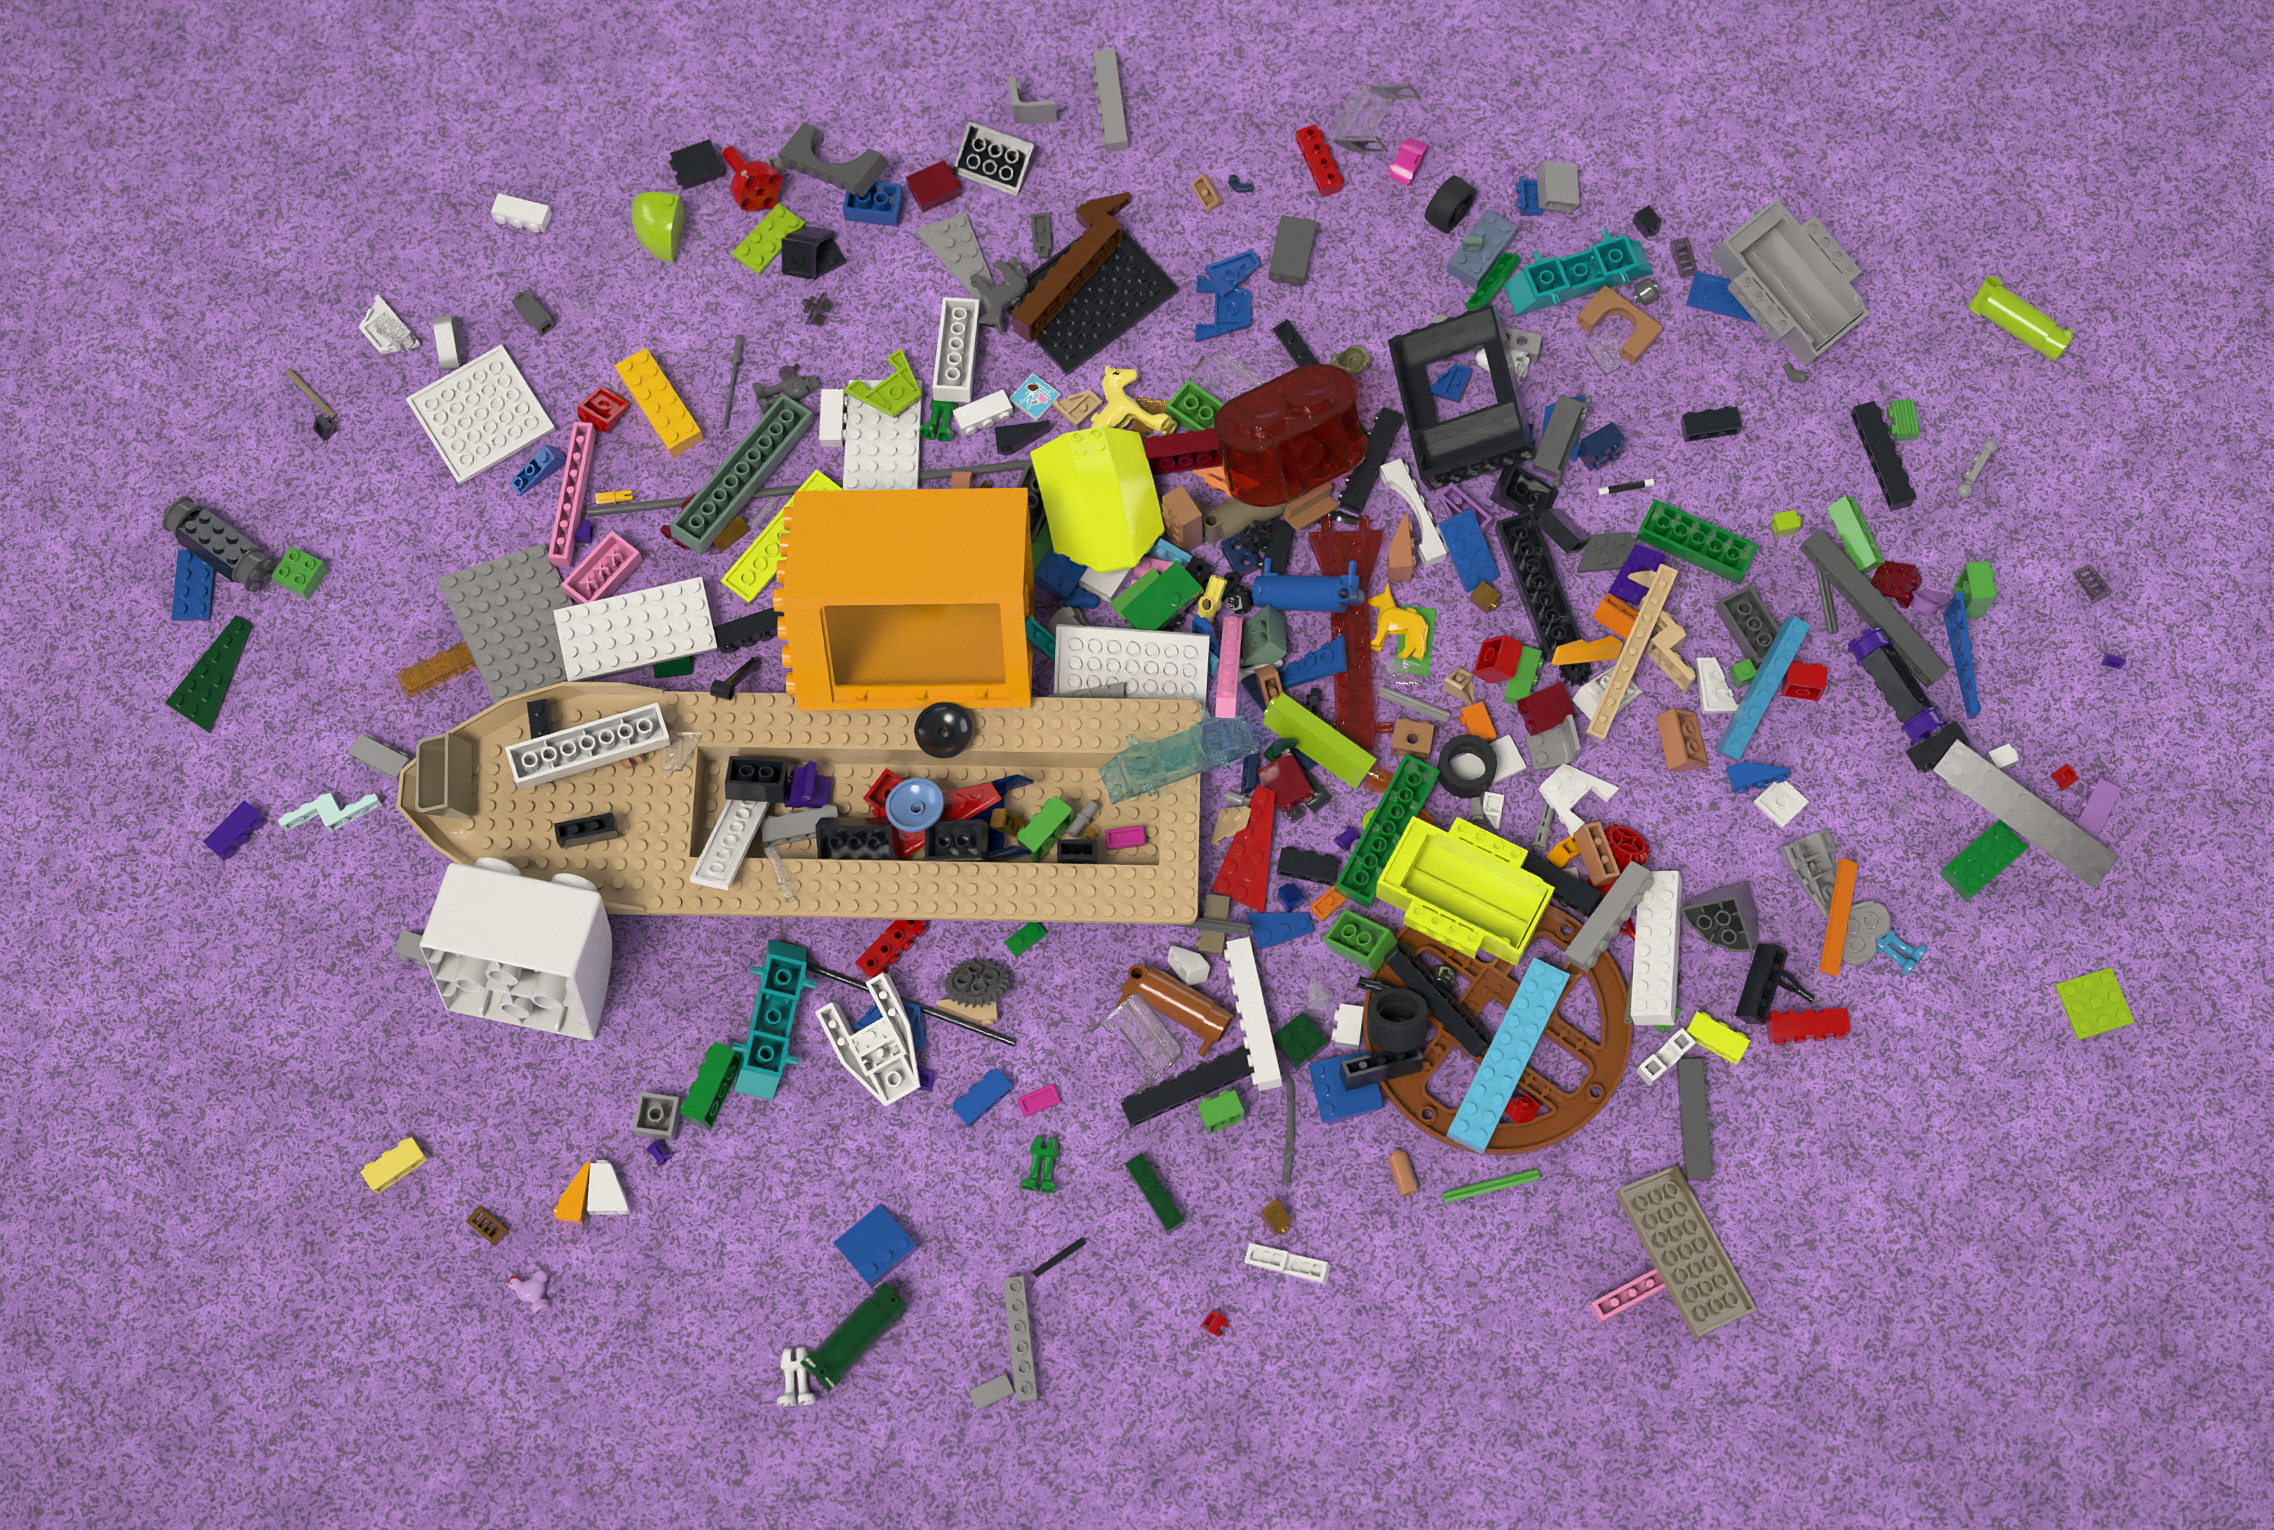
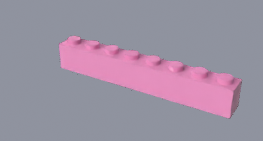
M574 422L548 555L551 564L558 567L571 568L576 544L574 535L579 528L596 438V431L592 423Z
M1236 616L1224 617L1215 716L1219 718H1235L1243 621V618Z

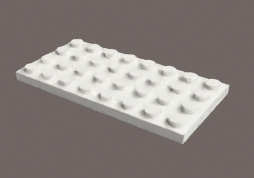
M849 380V385L855 380ZM883 380L860 381L868 390H871ZM916 380L922 395V380ZM848 395L843 490L918 489L919 427L921 426L922 398L892 418Z
M702 577L553 610L568 682L583 681L718 650Z
M1057 624L1054 694L1125 682L1124 699L1196 700L1200 703L1201 708L1205 709L1210 635Z

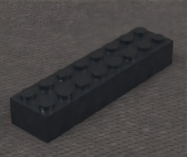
M1532 511L1496 521L1495 533L1538 646L1542 651L1541 654L1545 663L1553 660L1558 646L1581 640V636L1539 527L1536 524Z

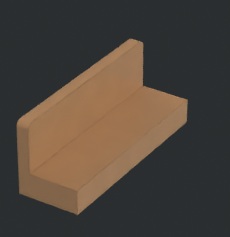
M1326 482L1286 505L1283 518L1296 531H1300L1338 509L1339 505L1330 497L1332 485Z

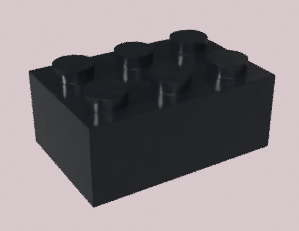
M730 756L725 778V798L727 800L784 803L788 780V759Z
M982 819L936 821L925 829V861L988 862V823Z

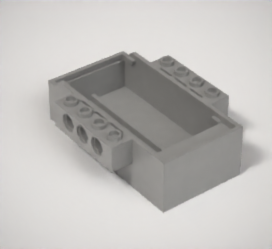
M1777 198L1727 237L1710 255L1732 281L1727 288L1774 344L1781 339L1804 367L1870 314L1865 308L1861 296L1850 285V282L1862 272L1815 216L1800 226Z

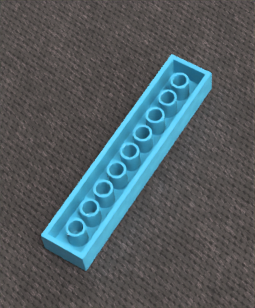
M1533 958L1446 1137L1483 1155L1570 974Z

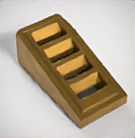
M1007 809L993 810L990 827L1017 839L1020 829L1026 828L1027 822Z
M480 1206L466 1220L471 1227L495 1247L509 1232ZM479 1213H482V1217L474 1224L472 1221ZM488 1218L487 1222L481 1228H479L478 1226L484 1221V1219ZM492 1222L493 1225H492L491 1228L485 1233L484 1230H485V1229L490 1225V1223ZM496 1227H498L499 1229L496 1231V1233L492 1237H490L489 1235L495 1230Z

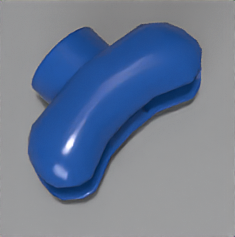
M1076 588L1071 592V596L1063 600L1062 606L1066 608L1074 607L1076 609H1095L1098 606V599L1096 595L1086 593L1084 588Z

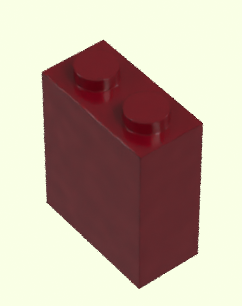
M945 160L906 176L907 186L922 213L961 196L960 189H962V185L959 179L955 180L953 168L951 165H947Z
M1562 681L1516 700L1517 709L1524 719L1525 728L1530 733V736L1540 734L1563 723L1566 715L1572 714L1573 718L1577 717Z
M1290 751L1257 771L1266 788L1276 792L1275 804L1283 813L1294 811L1298 804L1310 801L1313 795L1316 794L1297 758Z

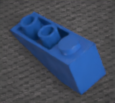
M544 444L509 484L519 496H522L554 474L567 459L557 447Z
M1742 762L1726 767L1732 791L1738 794H1744L1749 789L1755 787L1757 789L1764 788L1772 782L1782 783L1787 778H1790L1788 768Z

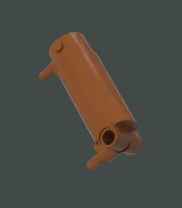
M1139 964L1132 965L1129 968L1128 979L1120 990L1123 994L1116 1004V1007L1123 1009L1129 998L1134 1001L1137 999L1196 1033L1197 1037L1204 1040L1197 1052L1202 1057L1205 1056L1211 1044L1214 1042L1219 1043L1234 1016L1216 1005L1215 1001L1152 965L1148 969Z

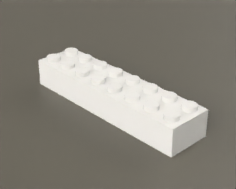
M657 702L505 747L517 789L522 790L669 746L670 741Z
M1651 871L1654 883L1649 890H1646L1640 904L1637 905L1631 1018L1635 1025H1675L1680 907L1683 881L1679 871Z

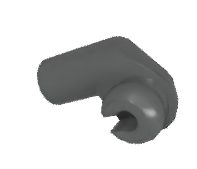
M1791 362L1782 366L1787 377L1792 382L1803 383L1809 379L1807 372L1794 370Z

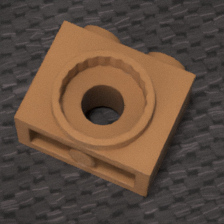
M1408 718L1396 719L1390 754L1402 756L1408 754L1414 758L1428 760L1434 725L1427 721L1413 722ZM1413 738L1417 742L1415 744H1411L1407 740Z

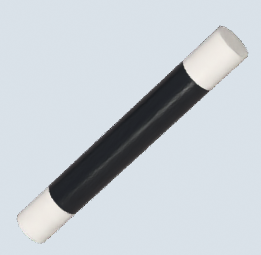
M1654 479L1598 488V493L1600 496L1654 486Z

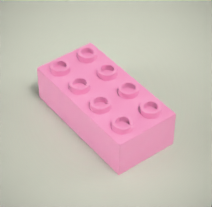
M611 531L561 585L564 591L579 604L606 599L643 562L639 551Z

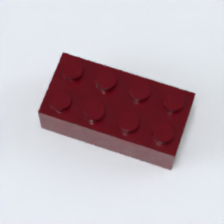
M1207 428L1200 431L1191 430L1186 433H1171L1165 436L1145 438L1146 458L1148 459L1153 476L1226 466L1225 446L1219 428Z

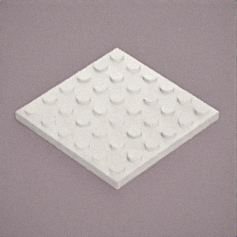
M502 344L406 398L459 485L556 430Z

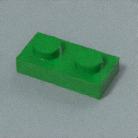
M1029 922L1004 941V944L1017 958L1044 938L1047 933L1038 922Z

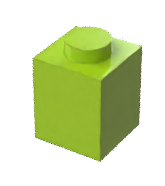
M1796 510L1773 514L1771 524L1775 537L1798 533L1802 526L1801 517L1797 516Z

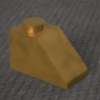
M1277 1198L1261 1210L1260 1218L1275 1237L1278 1234L1282 1236L1291 1229L1289 1227L1291 1219Z

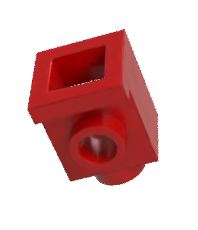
M1527 1093L1523 1097L1511 1098L1504 1112L1517 1124L1533 1122L1540 1104Z

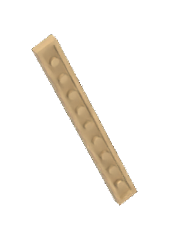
M1660 564L1587 729V735L1604 741L1676 578L1677 570Z

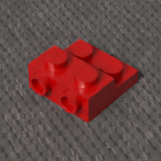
M600 385L578 405L577 416L583 423H592L596 431L608 433L618 424V418L630 408V403Z

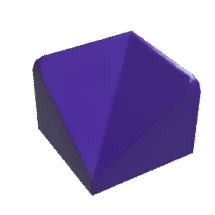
M586 520L581 524L579 530L574 535L577 543H592L594 527L590 520Z

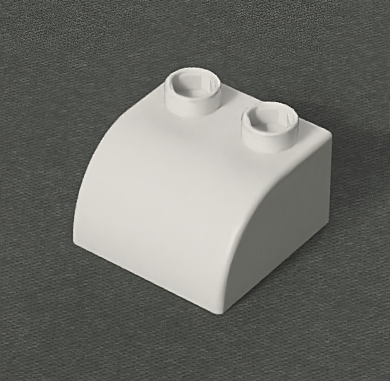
M490 857L478 859L474 866L455 862L450 863L419 945L445 1008L451 1012L589 1041L594 1040L604 1006L612 959L611 928L602 897L597 892L595 885L581 876L568 873L556 874L552 877L551 882L523 877L512 864Z

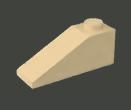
M952 999L936 1000L939 1010L977 1024H982V1026H993L994 1023L998 1022L997 1003L991 1001L990 1006L984 1003L983 1008L979 1004L973 1008L971 1004L968 1007H965L964 1003L958 1005L957 1001L952 1002Z

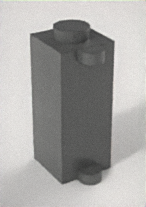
M526 290L522 293H516L514 299L511 300L514 308L540 337H543L555 327L552 318Z

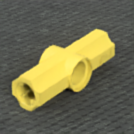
M1211 575L1204 596L1198 602L1199 610L1197 614L1202 618H1207L1211 625L1216 612L1221 608V597L1227 584L1225 578L1217 575ZM1209 600L1212 603L1211 608L1208 606Z

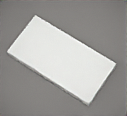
M1510 735L1489 743L1497 756V768L1492 785L1527 769ZM1470 753L1449 761L1451 772L1462 780L1478 779L1485 772V765L1482 760Z

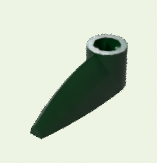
M1293 738L1276 739L1263 755L1268 761L1273 762L1291 751L1297 742Z

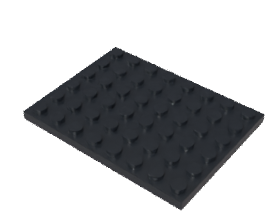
M1123 228V242L1034 340L1066 376L1179 292V287ZM1081 236L1026 276L1028 282L1026 295L1035 289L1036 284L1047 276L1049 269L1058 264L1060 257L1063 254L1066 255L1071 245L1075 241L1078 242ZM1013 306L1006 309L1011 316L1012 311L1015 308Z

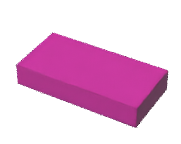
M1143 825L1105 830L1107 851L1146 846Z
M1054 1083L1017 1098L1024 1118L1061 1103Z

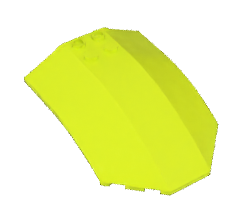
M1107 426L1068 432L1030 452L1044 504L1054 553L1070 557L1071 561L1083 566L1085 564L1093 568V571L1098 574L1136 567L1140 563L1142 556L1147 554L1153 547L1155 540L1165 532L1152 473L1139 432Z

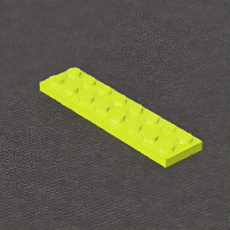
M816 469L798 491H837L843 489ZM794 495L784 507H793ZM784 507L721 579L723 585L749 605L777 574V561L787 560V557H781L780 535L782 533H790V530H784Z

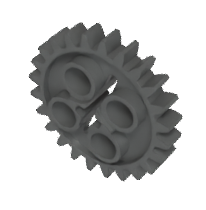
M981 958L977 962L971 959V963L964 960V965L956 964L957 969L951 968V973H947V978H945V989L948 997L952 998V1002L957 1001L958 1005L964 1003L965 1007L971 1004L975 1008L979 1004L983 1008L984 1003L989 1006L991 1001L997 1003V997L1003 998V993H1007V988H1009L1008 974H1006V969H1002L1001 964L996 965V961L989 963V959H986L985 962H982Z

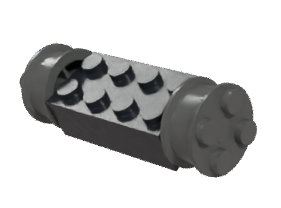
M182 496L171 506L165 508L162 521L163 529L168 532L172 531L175 538L178 539V543L228 580L244 584V588L249 592H256L265 581L269 582L272 580L271 576L275 568V560L270 556L263 555V551L206 508L201 505H195L192 498Z

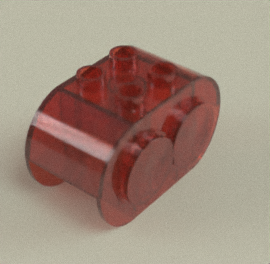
M1327 364L1298 367L1242 393L1226 402L1219 409L1214 419V430L1227 487L1234 498L1244 504L1255 507L1277 506L1355 469L1364 461L1368 453V443L1366 436L1360 429L1356 407L1358 396L1357 383L1349 372L1340 367Z

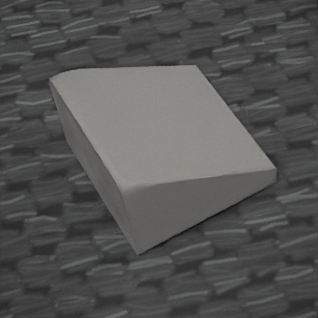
M779 156L766 157L762 160L772 165L779 174L787 170Z

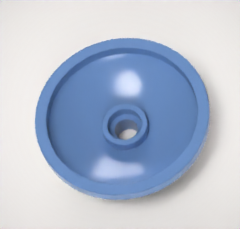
M912 778L899 783L890 792L886 801V813L890 822L896 828L906 832H918L927 829L939 819L944 807V798L939 787L932 781L923 778Z

